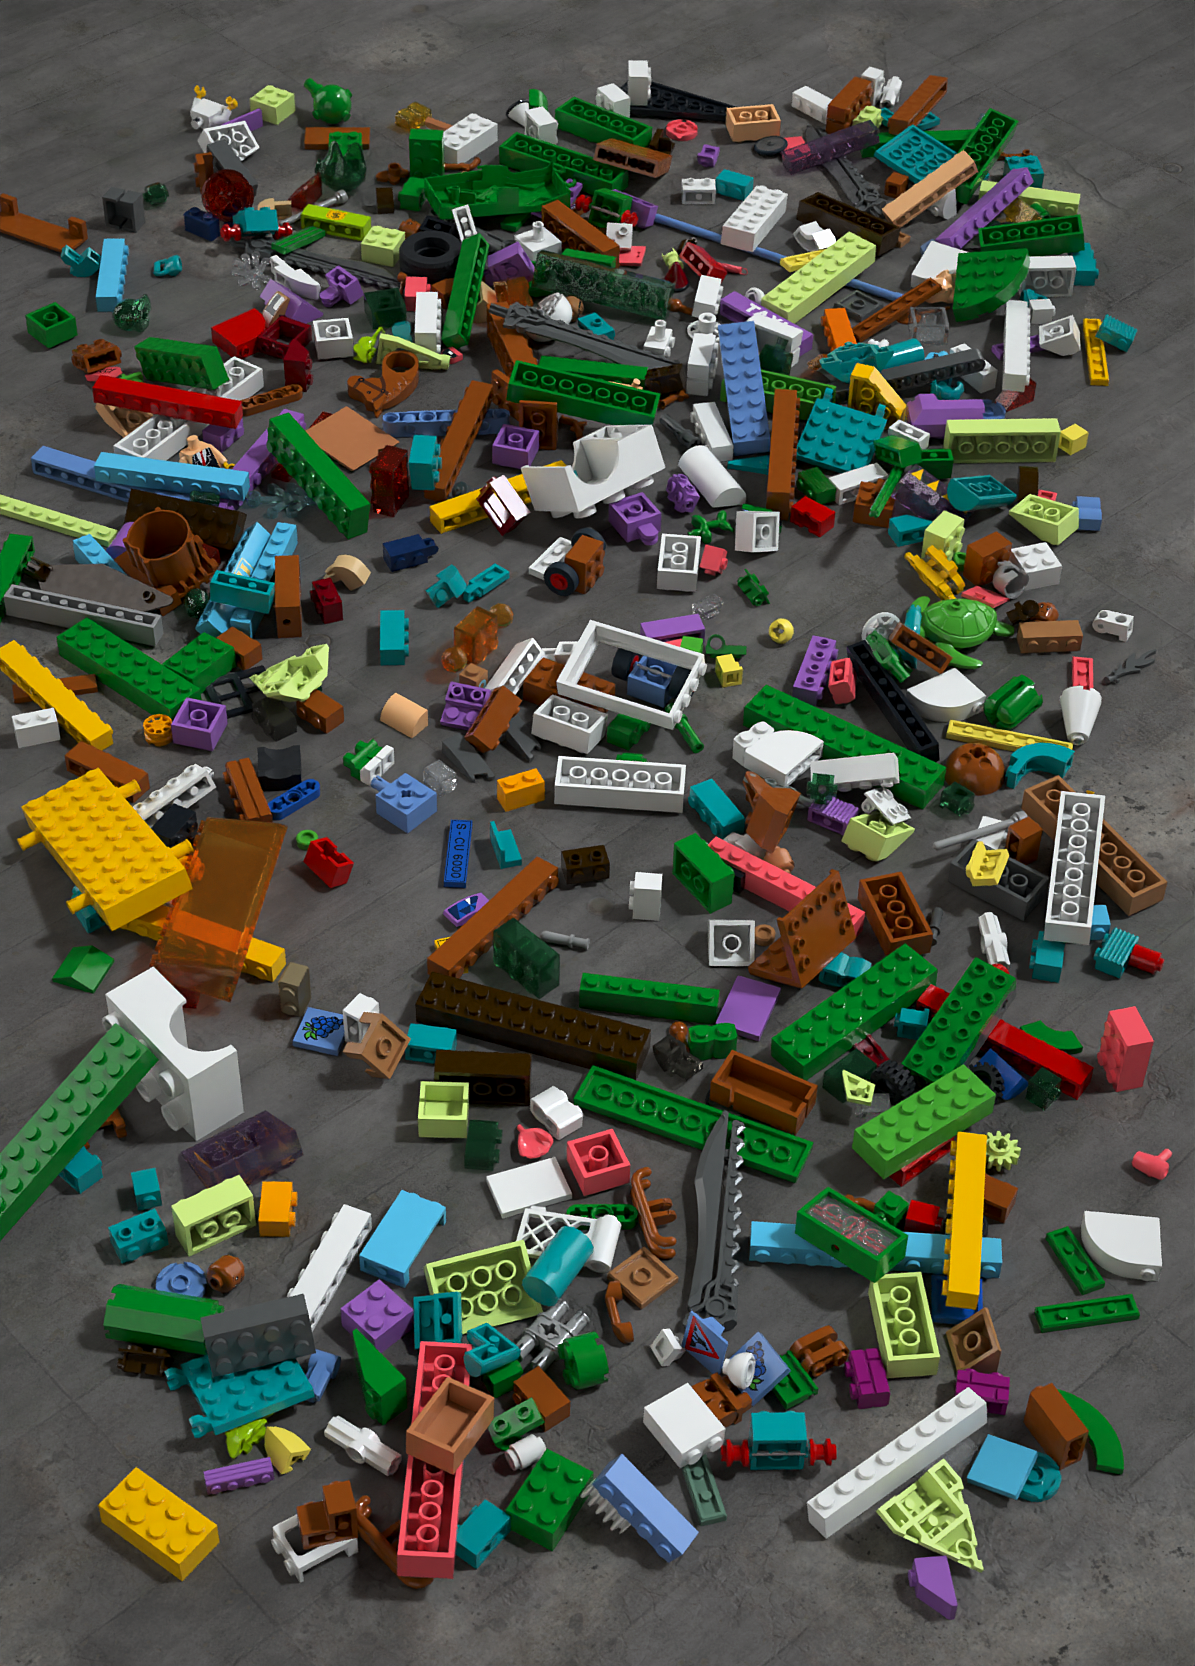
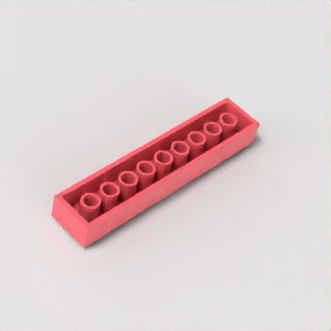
M420 1341L412 1423L447 1377L470 1386L471 1375L467 1372L464 1365V1353L471 1350L473 1344ZM408 1454L397 1553V1576L453 1579L463 1462L456 1472L451 1474Z

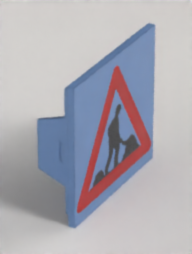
M690 1311L681 1346L712 1374L718 1372L720 1375L728 1346V1341L721 1336L725 1328L713 1317L702 1319L696 1313Z

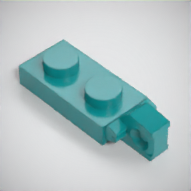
M493 564L469 580V584L463 592V600L469 603L475 600L477 596L482 597V595H485L506 581L510 576V572L497 564Z

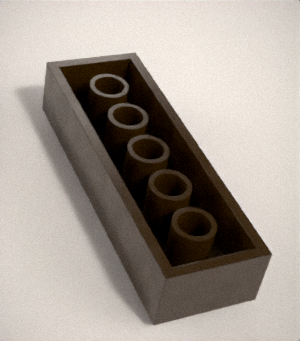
M820 192L799 201L796 220L801 221L804 225L816 221L819 227L823 230L830 229L834 237L841 238L848 232H851L876 245V256L889 251L898 244L901 229L899 226Z
M131 488L123 525L128 522H135L141 516L155 511L156 507H160L161 510H171L181 514L187 520L194 535L197 534L202 539L203 545L234 551L243 534L247 514Z

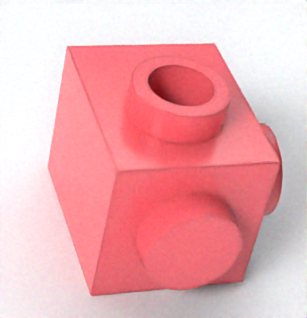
M705 544L700 568L708 575L722 574L728 563L726 558L727 551Z

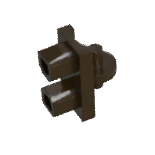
M1027 600L1023 605L1018 601L1014 603L1016 608L1006 612L1013 625L1021 621L1030 622L1028 617H1034L1038 614L1039 605L1034 600Z

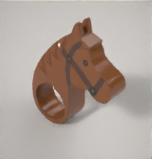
M396 350L388 353L382 361V377L364 379L357 375L351 376L347 380L348 396L351 399L362 402L366 410L374 412L375 418H378L384 409L399 404L416 389L419 382V361L417 356L405 350ZM400 366L410 368L405 372L392 370V368Z

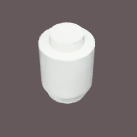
M531 1434L510 1445L509 1449L505 1451V1457L514 1471L517 1469L523 1470L540 1460L546 1451V1446L540 1437L536 1438L535 1435Z

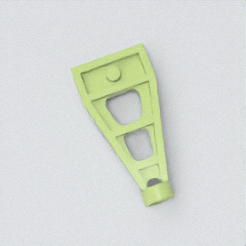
M380 334L376 364H382L383 358L388 353L396 351L398 348H403L415 355L421 354L429 358V361H419V368L448 370L451 356L438 354L397 336Z

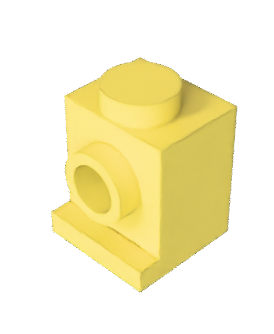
M732 654L717 656L715 673L722 688L741 685L742 666L739 667V663L735 662Z

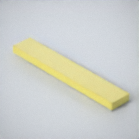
M950 720L946 739L967 743H981L989 747L1013 752L1023 746L1034 743H1052L1071 750L1073 748V743L955 720Z

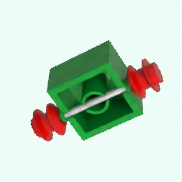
M601 188L594 190L593 200L591 197L586 198L582 194L575 201L578 211L583 209V212L587 213L591 210L588 222L592 225L607 228V223L633 224L634 227L638 222L637 213L633 212L630 214L633 197Z

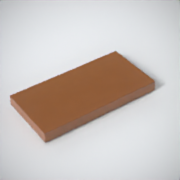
M306 127L304 146L306 150H328L329 133L333 132L362 133L363 150L370 149V127Z

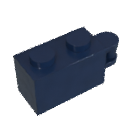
M419 534L382 543L383 559L391 572L428 563V556L436 554L439 550L432 538L422 539Z

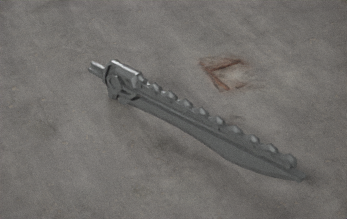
M519 302L510 305L509 309L491 303L489 313L505 318L504 328L517 329L516 331L519 333H531L573 345L617 364L648 367V369L680 364L678 360L666 359L662 354L655 355L649 350H640L635 345H626L620 340H611L606 335H597L591 330L580 329L577 325L565 324L563 320L551 319L548 315H544L542 310L527 305H520Z
M726 1110L722 1112L707 1138L697 1167L695 1188L698 1204V1247L688 1301L689 1313L686 1314L683 1321V1327L686 1328L690 1311H693L702 1319L713 1317L725 1328L723 1332L732 1330L737 1325L739 1283L736 1278L731 1276L740 1268L738 1261L732 1258L740 1251L738 1242L733 1241V1239L741 1232L739 1225L733 1222L742 1215L740 1208L735 1206L742 1198V1193L735 1187L743 1180L741 1173L736 1170L744 1163L742 1156L736 1153L744 1147L743 1140L737 1136L745 1130L743 1122L733 1120L730 1149H725L729 1113ZM724 1160H729L717 1278L712 1281ZM706 1290L704 1302L701 1304L702 1293Z

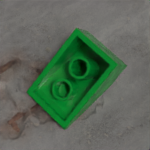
M356 1328L352 1331L354 1361L366 1405L365 1410L371 1419H377L382 1425H385L407 1409L406 1378Z

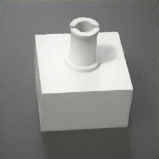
M536 221V223L533 222V230L514 236V240L519 242L531 261H541L543 265H547L561 260L562 242L543 227V222Z

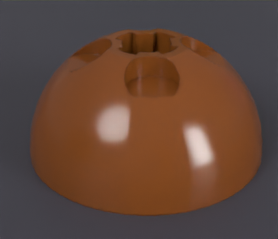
M967 743L961 745L949 754L944 763L946 767L945 781L953 789L967 795L982 796L991 794L1000 789L1005 781V766L1001 757L994 749L985 744Z

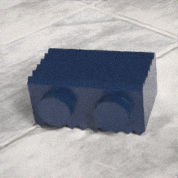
M193 207L183 214L185 231L211 242L220 236L219 217L214 216L212 213H206V211L203 212V210L197 207Z

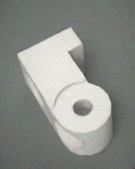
M1102 610L1097 614L1092 625L1094 630L1099 633L1107 632L1117 635L1119 640L1127 642L1133 630L1134 616Z

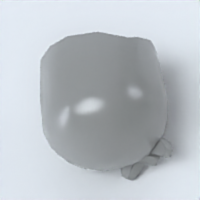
M1011 561L998 562L999 568L993 575L995 589L1009 599L1019 597L1029 582V576L1019 567L1012 564Z

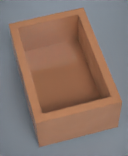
M447 1377L406 1431V1453L454 1474L494 1419V1397Z

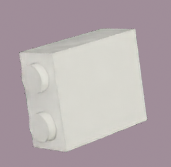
M688 1383L644 1407L643 1423L680 1469L687 1464L692 1465L696 1463L701 1456L710 1451L718 1450L724 1443L725 1427Z

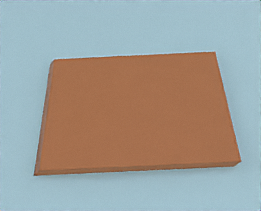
M347 406L306 430L309 436L328 456L350 471H354L378 456V449L392 447L400 442Z

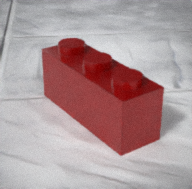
M687 242L679 255L700 278L701 275L719 278L722 283L728 273L702 247Z

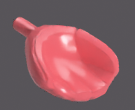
M517 1125L516 1128L520 1132L518 1135V1152L520 1156L533 1159L548 1153L553 1144V1138L548 1132L541 1128L524 1129L522 1125Z

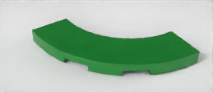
M1057 1389L1089 1431L1087 1437L1094 1451L1096 1470L1122 1475L1124 1471L1123 1451L1118 1436L1111 1424L1088 1402L1071 1393Z

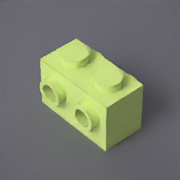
M866 106L863 111H860L858 117L854 118L852 123L854 138L860 139V133L876 132L883 119L881 109L874 106Z

